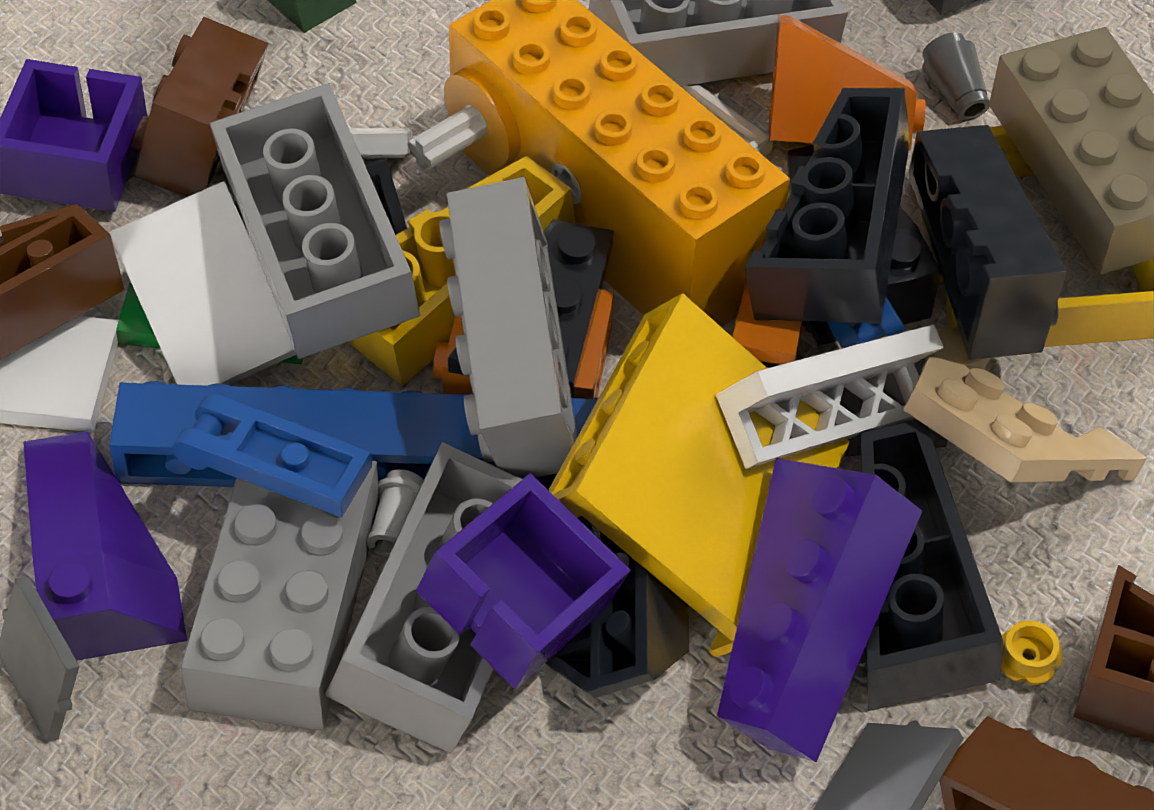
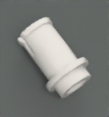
M392 470L387 474L386 478L379 481L380 501L372 530L367 538V546L369 548L375 547V553L389 557L424 481L419 475L407 470Z

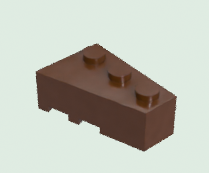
M206 17L202 18L192 37L184 34L176 49L171 73L169 76L164 74L158 85L149 118L143 116L134 135L131 149L140 153L134 176L185 197L207 189L221 161L210 123L244 111L258 80L269 43Z
M78 204L0 226L2 234L0 236V360L125 290L111 234Z
M1118 565L1101 611L1073 717L1154 742V595L1134 583L1137 577L1135 574Z
M988 716L958 748L939 780L945 810H1154V792L1149 788L1126 783L1101 771L1086 758L1080 756L1072 757L1039 741L1037 737L1025 729L1011 728Z

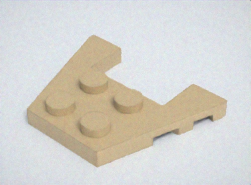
M947 326L942 328L939 338L944 348L928 356L903 409L904 411L1010 482L1065 481L1070 471L1077 472L1089 481H1104L1110 470H1118V476L1123 480H1133L1137 477L1148 458L1147 456L1101 426L1077 438L1069 435L1057 427V417L1046 408L1029 402L1022 404L1004 392L1005 384L994 374L984 370L990 358L969 360L961 335Z

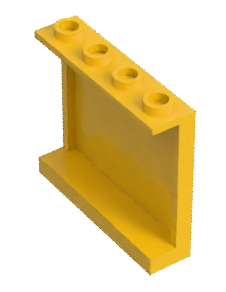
M682 293L644 314L548 491L576 518L583 516L716 627L718 632L708 651L716 658L732 652L775 465L774 460L748 469L745 468L716 394L757 371L767 369V367ZM800 399L795 417L816 431L820 414ZM755 411L750 412L749 415L762 447L771 445L776 426ZM844 439L781 459L841 469L839 464L850 441Z

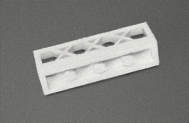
M933 324L757 371L716 394V397L744 466L748 469L774 461L776 458L781 459L861 435V432L914 419L913 416L903 410L905 405H900L883 393L886 376L889 373L894 374L904 401L907 403L919 378L914 363L944 347ZM844 387L863 400L859 417L840 405ZM800 399L820 412L816 431L795 417ZM755 411L776 426L771 445L762 447L749 415L750 412Z

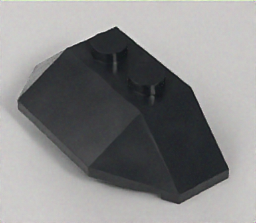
M579 516L577 519L631 571L608 607L545 664L593 698H597L653 681L689 652V605L587 519Z

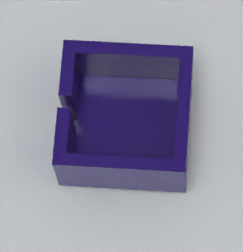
M26 59L0 117V194L67 205L78 204L80 207L115 212L139 153L131 149L134 135L143 116L147 117L142 78L140 76L89 69L86 81L93 118H88L78 67Z
M530 473L435 551L416 592L459 635L470 627L476 633L470 645L516 690L608 607L631 570Z

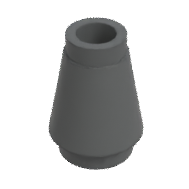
M958 32L947 33L932 40L922 52L924 59L923 72L952 109L956 111L959 119L967 121L984 114L990 107V100L987 97V90L974 43L965 40L964 36Z

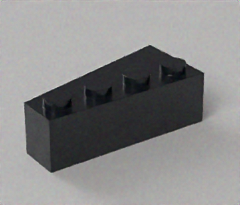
M842 88L813 141L814 153L806 167L799 166L791 181L792 193L782 211L776 210L766 227V241L760 251H753L745 265L754 320L882 323L910 146L905 88Z
M913 420L861 432V472L877 475L922 510L866 644L868 711L1000 681L1003 638L928 426L919 420Z

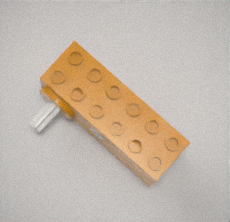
M490 0L449 24L450 77L444 85V99L450 117L408 142L409 150L416 155L417 165L423 170L428 167L431 169L459 151H462L490 176L528 156L571 188L575 223L614 230L613 247L604 280L643 316L683 293L719 326L723 327L738 316L747 278L745 265L753 251H760L766 241V227L776 210L782 211L787 202L790 178L578 0Z

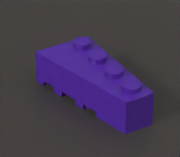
M776 458L717 712L718 718L768 749L817 762L922 510L875 474Z

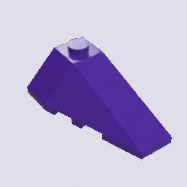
M85 431L24 441L36 591L76 661L187 641L177 577L89 432Z

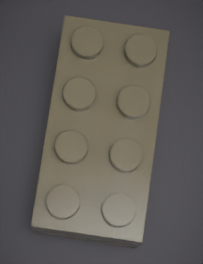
M1107 27L1000 55L989 106L1098 273L1102 275L1154 259V94Z

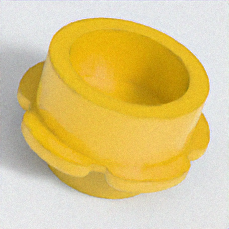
M1026 620L1016 623L1002 634L1001 671L1008 678L1014 681L1027 682L1030 685H1041L1050 681L1055 675L1054 669H1058L1062 665L1063 653L1056 633L1047 625L1038 621ZM1023 653L1031 654L1035 658L1027 660L1023 657Z

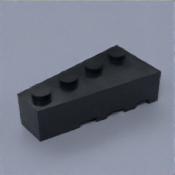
M988 125L917 131L908 173L938 266L942 271L943 282L968 359L977 360L1043 352L1050 326L1056 325L1058 320V299L1067 270L1010 167L1004 150L1000 148Z

